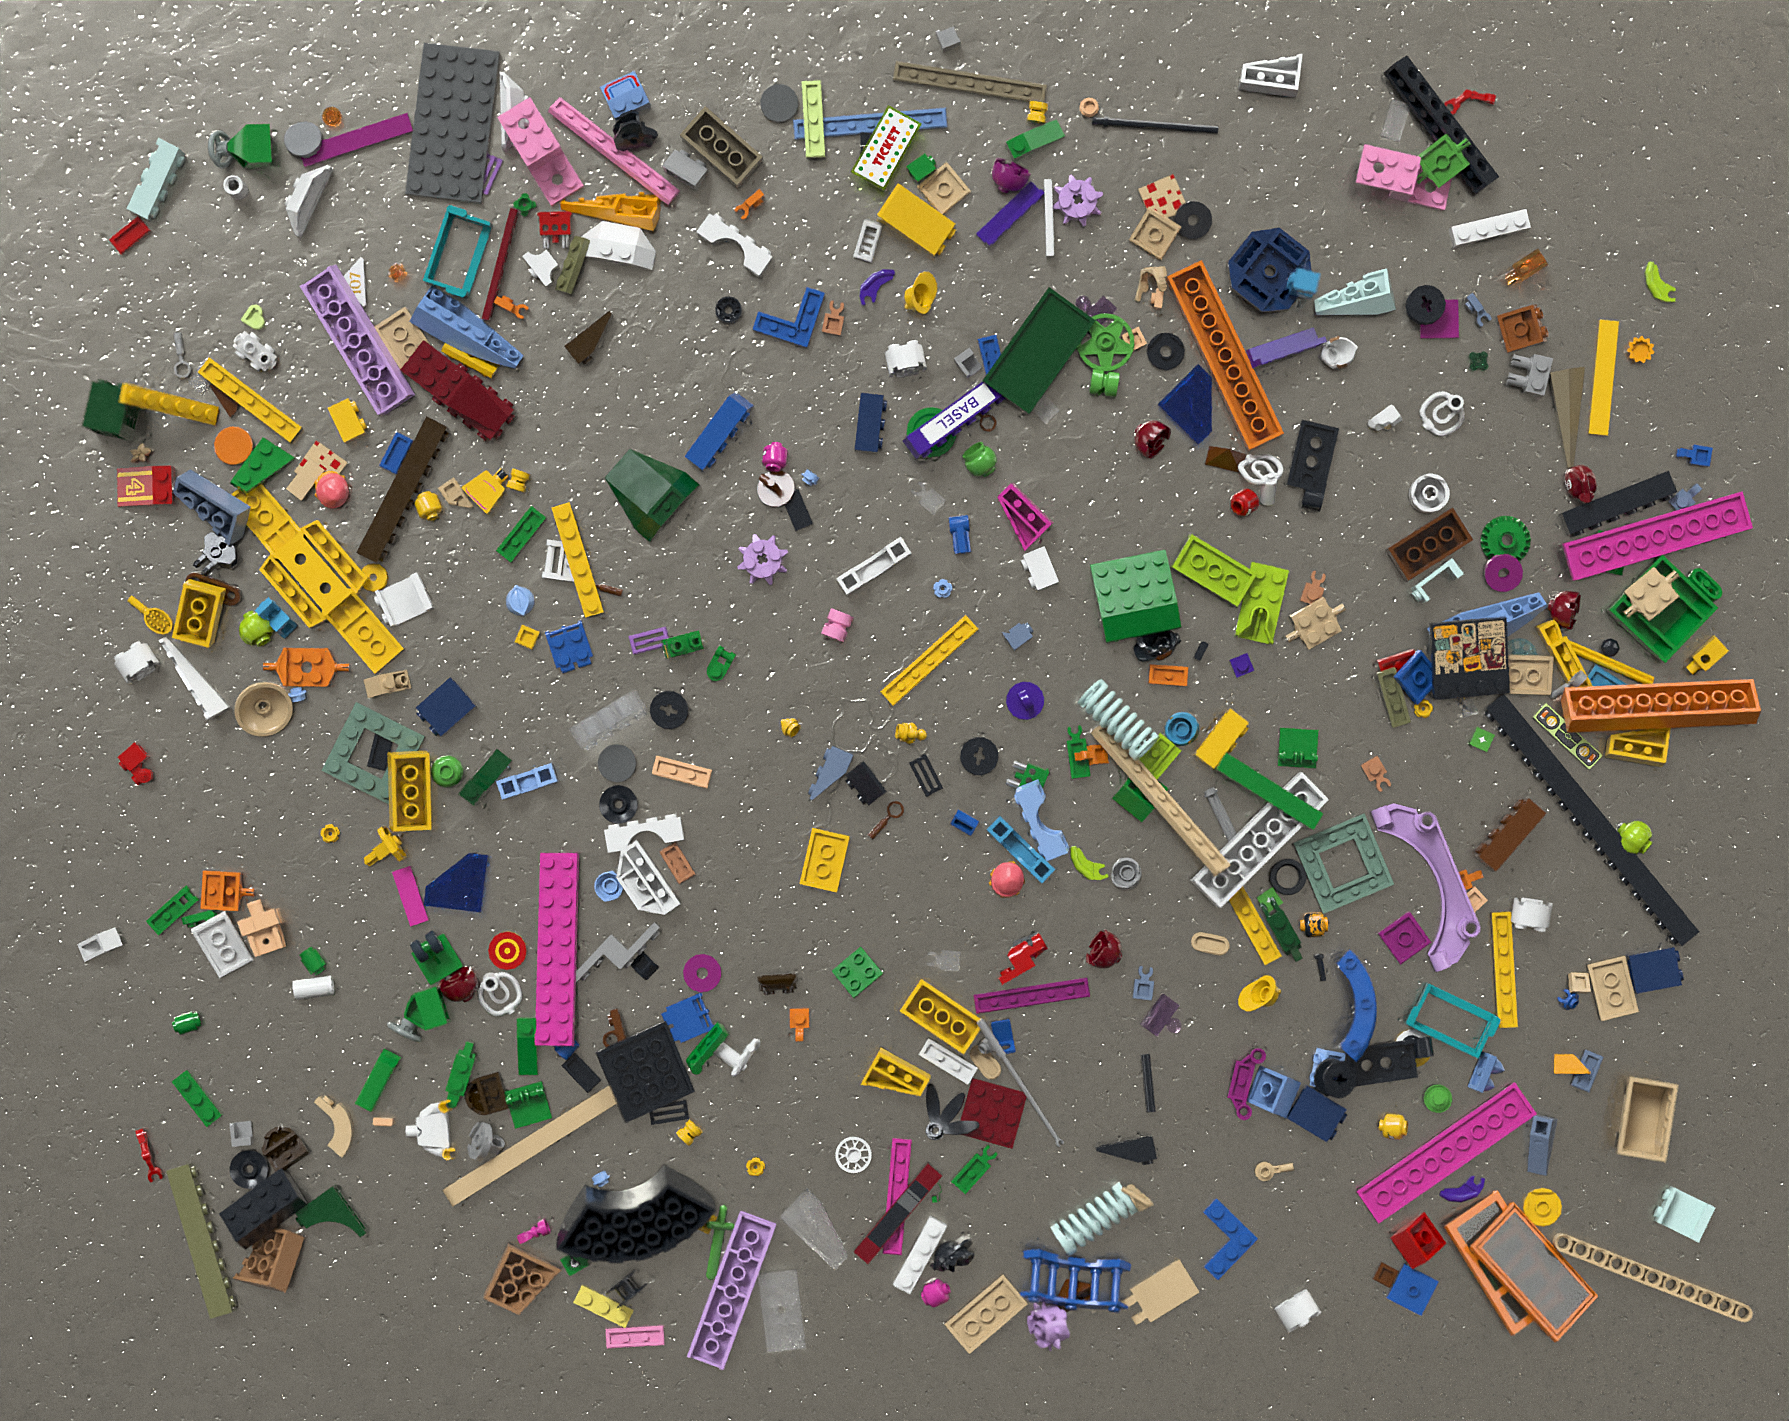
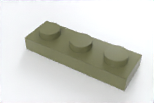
M574 236L568 255L564 260L561 274L557 279L555 290L572 294L590 244L589 239Z
M1395 667L1376 673L1392 728L1411 723L1402 688L1394 678L1397 673Z

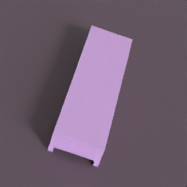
M336 264L328 266L326 270L300 286L377 415H386L415 395Z
M740 1211L687 1357L713 1365L722 1370L724 1369L776 1223Z

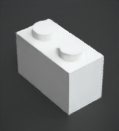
M1045 546L1023 555L1024 559L1021 560L1024 570H1028L1031 575L1028 580L1032 589L1036 588L1039 591L1059 582Z

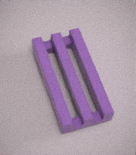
M488 153L487 158L490 159V162L485 170L484 183L494 161L497 162V165L486 189H483V194L488 195L503 162L502 159H498Z
M666 627L629 636L633 655L663 648L662 643L636 650V646L669 638ZM663 632L664 634L662 636H658L655 638L635 643L633 640L636 638Z

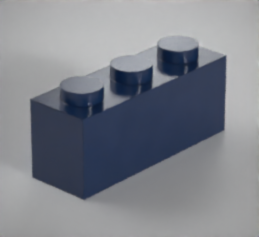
M861 393L855 441L856 452L878 454V449L882 450L883 438H879L880 430L884 431L885 419H881L882 411L886 412L887 400H884V395Z

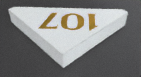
M360 257L344 275V278L359 303L365 307L364 259Z

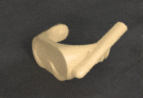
M1165 266L1141 269L1135 301L1140 302L1142 293L1148 291L1147 277L1152 275L1157 281L1159 291H1166L1165 276H1167Z
M1132 1184L1127 1185L1126 1188L1122 1187L1120 1190L1130 1196L1138 1211H1143L1153 1205V1202L1143 1193L1141 1194Z

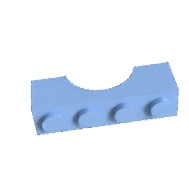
M1039 779L1018 787L1014 797L1016 803L1021 805L1023 809L1022 815L1025 822H1029L1032 828L1030 833L1033 839L1038 841L1040 855L1044 856L1046 861L1068 853L1070 847L1062 830H1052L1046 827L1039 818L1038 809L1046 798Z

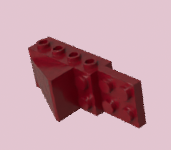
M425 340L421 342L400 369L433 395L431 399L440 406L443 403L448 407L446 411L455 418L457 415L464 419L462 423L469 429L474 427L478 430L477 435L485 441L487 439L493 441L494 438L497 440L503 433L502 428L505 424L509 425L515 418L514 413L516 411L512 408L514 405L506 398L502 401L497 397L499 393L492 387L488 389L482 385L484 381L478 376L474 375L472 377L466 373L468 369L461 363L456 365Z

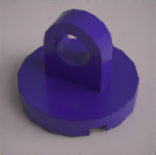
M1020 682L1010 688L1006 704L1013 716L1028 720L1035 718L1041 712L1044 706V696L1037 685L1031 682Z

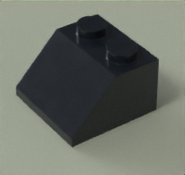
M864 761L846 774L848 779L845 782L851 790L856 788L859 792L857 797L863 805L865 803L871 805L887 792Z

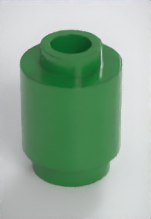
M312 946L299 955L301 957L300 961L311 975L315 973L317 976L325 970L326 962Z
M192 1011L174 1017L175 1021L172 1022L175 1033L179 1032L180 1035L198 1030V1027L202 1026L198 1012L193 1013Z

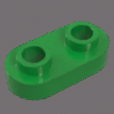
M1696 568L1689 573L1688 579L1712 602L1721 598L1722 589L1720 585L1703 569Z

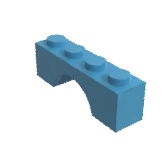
M1001 816L986 829L1040 883H1043L1055 871Z

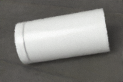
M231 175L224 180V189L232 198L241 200L247 196L248 187L238 176ZM239 184V188L233 191V187Z
M332 976L293 981L295 1000L334 995Z

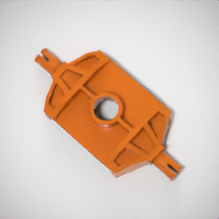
M283 648L277 662L263 663V666H269L263 667V671L275 670L283 686L329 687L335 672H349V668H343L349 667V663H335L329 648ZM305 662L312 664V670L309 673H305L302 670V665Z

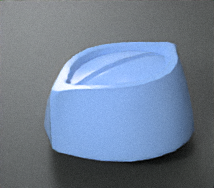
M515 585L506 597V606L514 615L524 617L534 607V596L530 590Z
M614 871L602 873L594 884L596 894L604 902L618 898L623 891V887L617 880V874Z

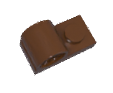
M618 1008L610 1010V1015H608L610 1026H614L615 1030H611L604 1035L603 1044L605 1047L610 1045L607 1041L609 1035H615L618 1041L626 1038Z

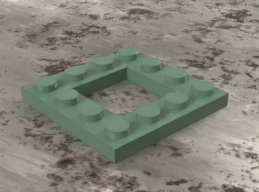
M356 702L321 771L389 804L388 767L381 779L348 762L364 729L366 728L398 744L396 752L418 751L425 736Z
M1365 813L1293 843L1323 914L1394 885ZM1354 839L1368 874L1333 888L1319 853Z

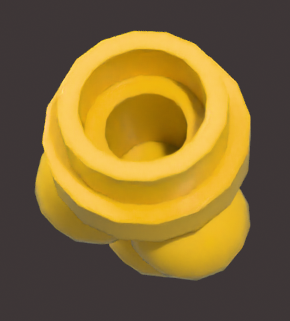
M902 723L896 726L895 738L907 744L914 743L916 738L923 741L927 737L926 731L923 729L917 730V726L914 723Z

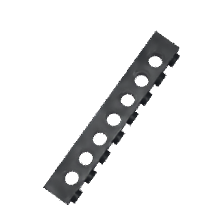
M1407 55L1395 62L1384 72V75L1435 142L1445 134H1448L1457 145L1465 138L1468 139L1467 142L1471 143V145L1462 150L1464 157L1470 165L1459 173L1475 194H1478L1499 178V175Z

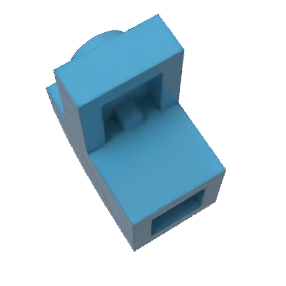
M269 597L261 602L255 610L260 617L269 621V625L284 639L298 626Z

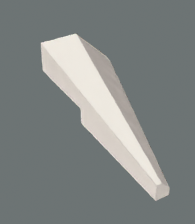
M167 637L159 640L166 650L168 657L175 664V668L186 687L195 698L197 705L205 713L204 716L207 720L220 716L231 708Z

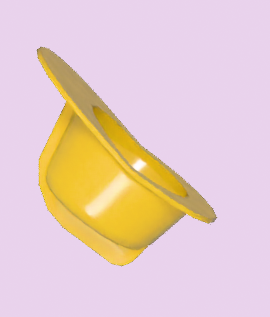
M924 271L920 273L914 284L906 289L904 294L905 309L918 311L921 314H926L929 311L937 293L936 279L930 272Z
M1265 975L1243 988L1238 998V1004L1242 1010L1248 1012L1260 1007H1270L1276 1003L1278 996L1282 992L1276 986L1274 978L1270 975Z

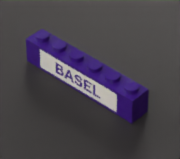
M981 382L906 436L903 443L915 459L921 456L924 459L933 452L931 449L937 445L939 448L947 442L946 438L948 436H956L962 431L961 427L963 425H971L977 420V415L980 413L982 416L992 409L990 407L992 404L996 403L998 405L1006 398L984 382Z

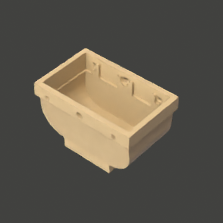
M1628 1077L1619 1126L1617 1154L1666 1162L1678 1085Z

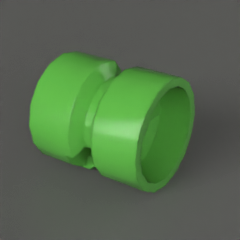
M1093 369L1089 394L1100 395L1104 393L1105 396L1116 398L1120 373L1108 372L1105 374L1102 370Z

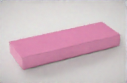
M663 1325L605 1329L607 1349L665 1345Z

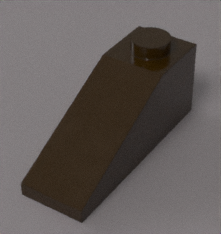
M610 311L564 346L579 366L582 364L585 366L593 360L592 356L596 353L613 317Z

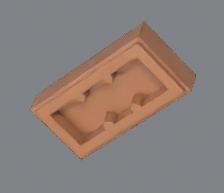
M676 842L659 851L678 884L696 875Z

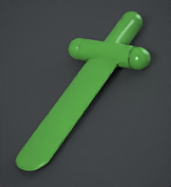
M725 1205L720 1207L717 1222L708 1221L706 1223L708 1229H714L706 1277L709 1280H713L717 1276L725 1230L732 1231L735 1227L733 1223L725 1222L727 1213Z

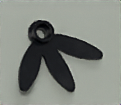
M928 1084L926 1107L931 1121L926 1127L928 1138L939 1140L944 1134L963 1135L979 1128L980 1124L976 1121L965 1120L950 1123L959 1113L964 1103V1093L954 1097L940 1115L938 1093L933 1084ZM934 1128L939 1129V1132L937 1134H933L932 1131Z

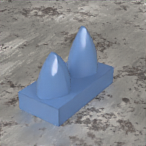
M1483 1051L1481 1052L1468 1084L1469 1088L1482 1093L1483 1091L1495 1088L1492 1079L1489 1077L1490 1074H1499L1505 1071L1497 1057Z

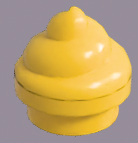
M787 718L781 720V730L785 736L794 737L799 732L800 725L796 719Z

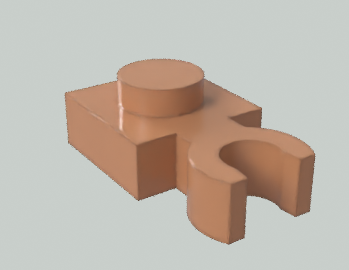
M831 300L829 304L831 314L825 313L822 333L841 336L844 317L839 316V313L843 311L844 303L841 302L839 309H834V301Z
M1316 571L1311 573L1312 583L1306 582L1300 601L1311 604L1322 598L1325 588L1319 586L1325 581V574L1322 575L1320 580L1315 579Z
M1378 756L1360 765L1370 782L1376 780V788L1379 792L1383 791L1380 787L1381 782H1386L1388 787L1391 786V782L1383 777V774L1387 773Z

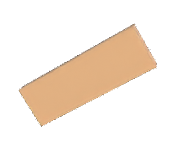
M656 756L652 770L653 775L703 788H708L712 773L710 769Z

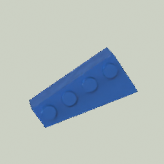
M737 392L729 395L685 457L702 470L707 467L711 468L717 460L714 457L718 452L722 453L728 445L726 443L727 440L735 436L739 430L737 427L741 422L744 423L754 405Z

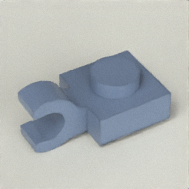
M1473 293L1464 299L1466 301L1465 306L1469 312L1477 314L1476 323L1479 327L1483 326L1481 317H1486L1488 321L1492 319Z
M1695 484L1687 492L1682 488L1668 503L1675 510L1693 506L1696 502L1692 498L1702 488L1698 484Z

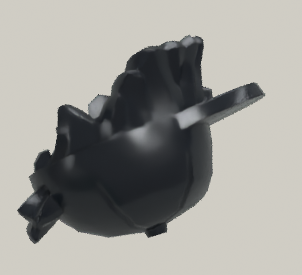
M1170 630L1136 638L1137 643L1134 645V654L1141 662L1153 659L1163 660L1173 654L1176 646L1181 642L1180 635Z
M965 1239L959 1244L954 1241H948L940 1245L935 1252L934 1263L930 1264V1267L934 1271L944 1272L949 1270L954 1273L955 1266L969 1265L975 1256L974 1253L968 1251L972 1245V1240Z

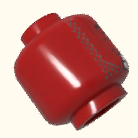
M1248 488L1237 492L1231 498V508L1239 516H1247L1259 507L1257 494Z

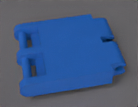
M581 620L576 624L567 627L564 625L561 626V629L545 632L556 668H561L562 673L575 670V662H577L579 668L592 664L590 657H593ZM579 627V629L567 632V630ZM563 632V634L551 637L552 635Z
M702 993L666 1007L667 1011L661 1014L667 1025L673 1024L674 1026L669 1029L674 1042L680 1040V1043L710 1031L714 1026L708 1014L709 1009H706L701 998L703 996ZM697 998H698V1001H699V1003H700L701 1008H702L703 1011L700 1010L699 1004L697 1003V1000H696ZM703 1015H705L706 1020H707V1022H708V1024H709V1027L707 1026L706 1021H705Z

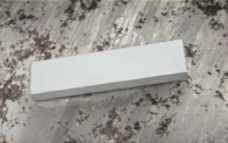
M1044 179L1046 258H1053L1052 180Z

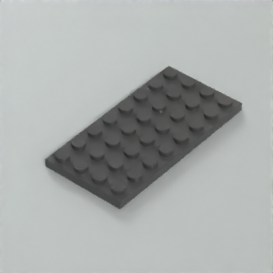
M432 43L423 44L405 190L406 195L482 204L500 51Z

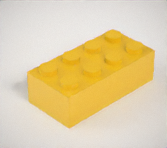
M427 751L387 752L390 829L393 832L432 830L429 753Z
M920 979L900 1009V1012L962 1054L966 1052L980 1031L976 1022L981 1018L923 979Z

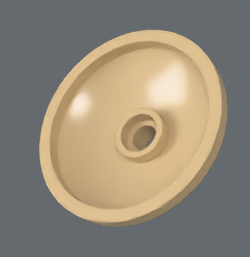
M261 682L253 684L241 692L236 700L234 711L236 720L244 731L255 736H270L281 731L288 724L292 716L293 707L289 694L282 687L274 683ZM265 702L263 706H259V703Z

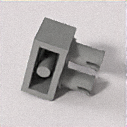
M1513 354L1511 366L1527 369L1528 373L1525 377L1509 372L1507 378L1510 379L1507 380L1506 384L1522 387L1523 394L1542 398L1545 395L1553 358L1537 354L1528 358Z

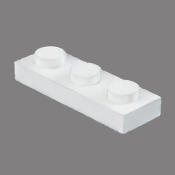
M930 1038L927 1039L919 1053L923 1058L966 1084H969L978 1069Z

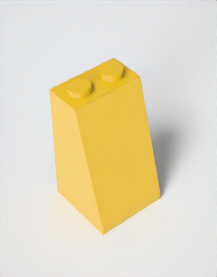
M899 183L877 214V221L934 258L937 254L939 256L942 254L946 247L944 245L947 238L951 240L957 231L954 229L956 224Z

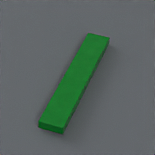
M1226 752L1215 768L1312 830L1315 829L1323 816V813Z

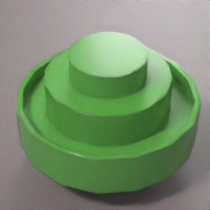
M1432 1085L1424 1093V1104L1432 1112H1444L1451 1106L1452 1094L1443 1085Z

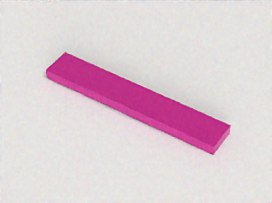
M892 1139L886 1212L908 1187L912 1142L910 1139ZM904 1222L883 1246L882 1254L902 1255Z

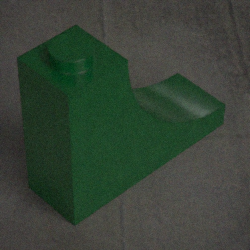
M496 749L481 769L468 780L458 795L473 806H478L512 760Z
M335 1185L295 1213L297 1223L306 1229L321 1222H336L349 1227L359 1237L368 1232Z

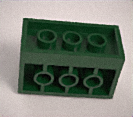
M98 379V382L92 381L82 427L95 434L133 441L140 407L119 402L123 384L117 383L116 386L110 383V381Z

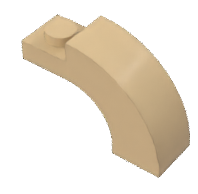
M321 1095L314 1103L331 1117L335 1127L334 1136L328 1146L342 1158L346 1155L352 1144L354 1135L352 1118L341 1102L334 1107V1102L328 1096L323 1097Z

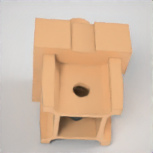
M260 899L248 903L247 907L251 917L237 921L242 936H247L255 957L286 947L285 938L280 926L284 921L279 908L265 912ZM266 938L269 939V943H268V944H266V942H265Z

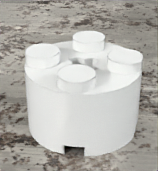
M918 340L909 341L907 345L899 346V344L889 345L888 351L885 352L890 377H893V374H896L897 377H907L918 374V369L922 368L923 371L927 369L923 347L918 343Z
M1436 474L1420 476L1412 483L1409 489L1411 505L1417 511L1426 514L1437 512L1443 508L1450 496L1447 483L1441 476ZM1430 489L1433 496L1427 498L1425 492Z
M140 641L132 644L127 652H121L114 657V664L127 684H132L131 680L135 678L137 681L145 678L156 669L154 667L155 664L158 666L160 664L148 644H141Z
M1514 898L1511 922H1513L1516 928L1526 929L1527 926H1531L1536 931L1545 932L1550 924L1553 904L1548 902L1546 906L1543 905L1542 900L1521 898V901H1519L1518 898Z
M1307 1289L1295 1294L1294 1297L1285 1300L1275 1308L1277 1315L1288 1332L1295 1330L1298 1325L1300 1327L1310 1322V1317L1314 1318L1321 1313Z

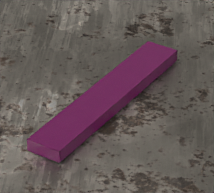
M404 113L322 140L321 148L316 154L309 158L301 157L304 167L411 133L413 128L409 115Z
M1086 977L975 994L973 996L976 1014L1090 997L1088 978Z

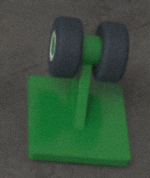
M430 931L425 934L426 941L421 943L419 940H415L410 943V947L413 951L411 954L428 983L433 985L461 968L463 964L445 934L437 937L434 931Z

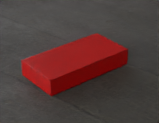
M137 216L111 237L109 241L123 255L149 234L151 230Z

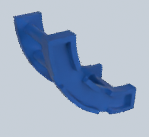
M1349 950L1339 960L1337 965L1352 985L1356 1010L1352 1028L1340 1046L1354 1061L1358 1062L1368 1048L1375 1030L1377 1003L1374 988L1366 969L1358 957Z
M1040 1249L1024 1251L1023 1258L1030 1260L1031 1264H1033L1030 1292H1021L1020 1296L1027 1298L1028 1302L1039 1303L1044 1301L1047 1304L1065 1306L1066 1310L1072 1311L1077 1310V1308L1119 1313L1121 1309H1128V1305L1119 1302L1121 1275L1123 1272L1131 1271L1130 1263L1121 1259L1097 1260V1263H1085L1083 1258L1067 1257V1260L1058 1259L1057 1254ZM1042 1264L1048 1265L1049 1268L1047 1294L1038 1292L1040 1265ZM1059 1267L1069 1269L1070 1272L1068 1299L1055 1296L1057 1269ZM1080 1270L1090 1271L1092 1274L1090 1301L1076 1300L1077 1279ZM1102 1272H1111L1113 1274L1111 1301H1098L1099 1280Z

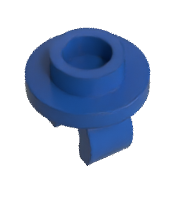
M1565 989V993L1568 994L1567 999L1558 997V1000L1564 1005V1009H1574L1579 1003V995L1576 993L1572 994L1568 989Z

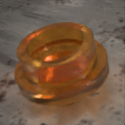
M328 107L323 111L322 119L326 125L335 126L341 121V113L335 107Z

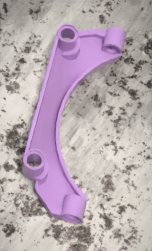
M1394 803L1371 811L1378 831L1394 835L1411 845L1425 859L1436 878L1441 898V919L1428 955L1435 972L1451 967L1452 964L1460 960L1470 945L1468 938L1479 934L1480 925L1436 816L1431 812L1418 814L1416 809ZM1425 815L1430 816L1432 819V823L1429 826H1425L1422 823ZM1469 923L1475 925V931L1472 934L1466 931V926Z

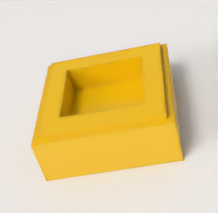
M522 625L515 643L533 650L540 632Z

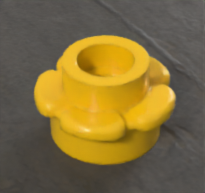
M1423 699L1419 704H1415L1416 716L1429 717L1433 711L1432 704L1426 699Z
M328 824L325 828H322L321 836L324 842L334 843L338 840L340 832L337 827Z
M757 1157L749 1160L746 1164L748 1174L751 1176L762 1175L765 1169L764 1162L760 1161V1158Z

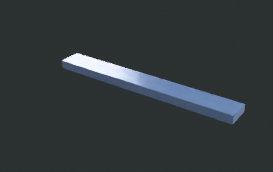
M946 108L897 112L917 123L916 130L947 128ZM886 113L824 117V138L860 135V132L875 134ZM804 119L793 120L795 140L805 139Z

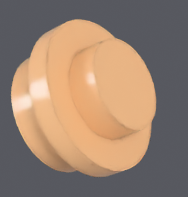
M1086 98L1080 103V112L1085 117H1093L1097 114L1099 105L1095 99Z

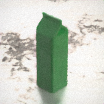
M385 1048L383 1049L355 1102L356 1105L374 1112L398 1066L400 1056Z

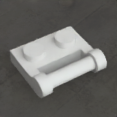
M547 539L546 545L548 549L542 578L574 582L562 541ZM555 547H561L557 573H552Z

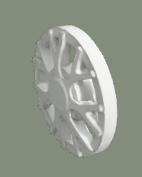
M848 1137L839 1143L835 1156L838 1165L844 1171L858 1173L869 1165L872 1154L870 1146L865 1140L859 1137ZM852 1140L854 1147L848 1148L846 1142ZM859 1141L864 1144L860 1150L856 1148ZM840 1147L847 1149L846 1154L839 1153ZM868 1150L869 1156L862 1157L861 1151ZM846 1157L848 1162L842 1165L840 1159ZM860 1159L866 1163L862 1168L857 1163ZM850 1162L855 1163V1170L849 1169Z

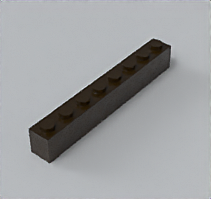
M426 416L356 553L377 564L380 561L384 562L388 555L386 549L389 544L392 545L397 537L395 534L397 528H401L406 518L403 516L407 510H411L414 504L412 499L415 493L419 494L423 487L421 481L424 476L427 477L432 469V466H430L432 460H436L441 450L438 448L442 442H446L449 436V432H447L449 428Z

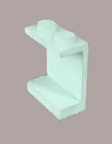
M1453 559L1445 562L1411 588L1413 590L1411 594L1417 602L1425 603L1430 600L1421 586L1444 569L1452 580L1464 574Z
M1670 1186L1663 1193L1662 1199L1664 1201L1661 1207L1658 1206L1654 1212V1221L1699 1242L1715 1207Z

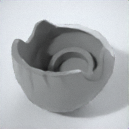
M1121 858L1114 863L1111 878L1117 888L1128 891L1134 889L1140 883L1142 871L1140 865L1132 858Z

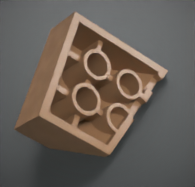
M273 1229L252 1245V1253L249 1258L245 1257L242 1262L244 1265L239 1274L236 1273L233 1279L260 1288L286 1293L304 1237L288 1230Z
M508 1243L483 1297L519 1315L561 1269Z

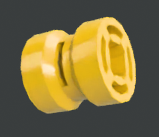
M1030 101V113L1027 115V121L1045 124V112L1048 110V104Z
M512 468V477L506 487L524 493L526 489L525 483L529 480L530 474Z
M690 1119L685 1123L683 1129H679L676 1132L688 1146L694 1142L695 1137H699L703 1133Z

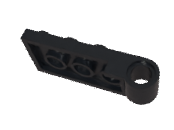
M1301 420L1286 483L1287 486L1304 489L1301 508L1321 511L1339 428ZM1317 437L1321 440L1319 448L1311 446L1312 438ZM1314 456L1317 464L1314 467L1308 466L1306 463L1307 457Z
M1431 1037L1369 1045L1358 1062L1354 1061L1346 1053L1347 1062L1354 1067L1357 1081L1355 1087L1418 1078L1415 1059L1434 1056ZM1389 1057L1392 1060V1065L1389 1068H1384L1381 1065L1382 1058ZM1364 1060H1370L1373 1063L1371 1070L1366 1071L1362 1068Z

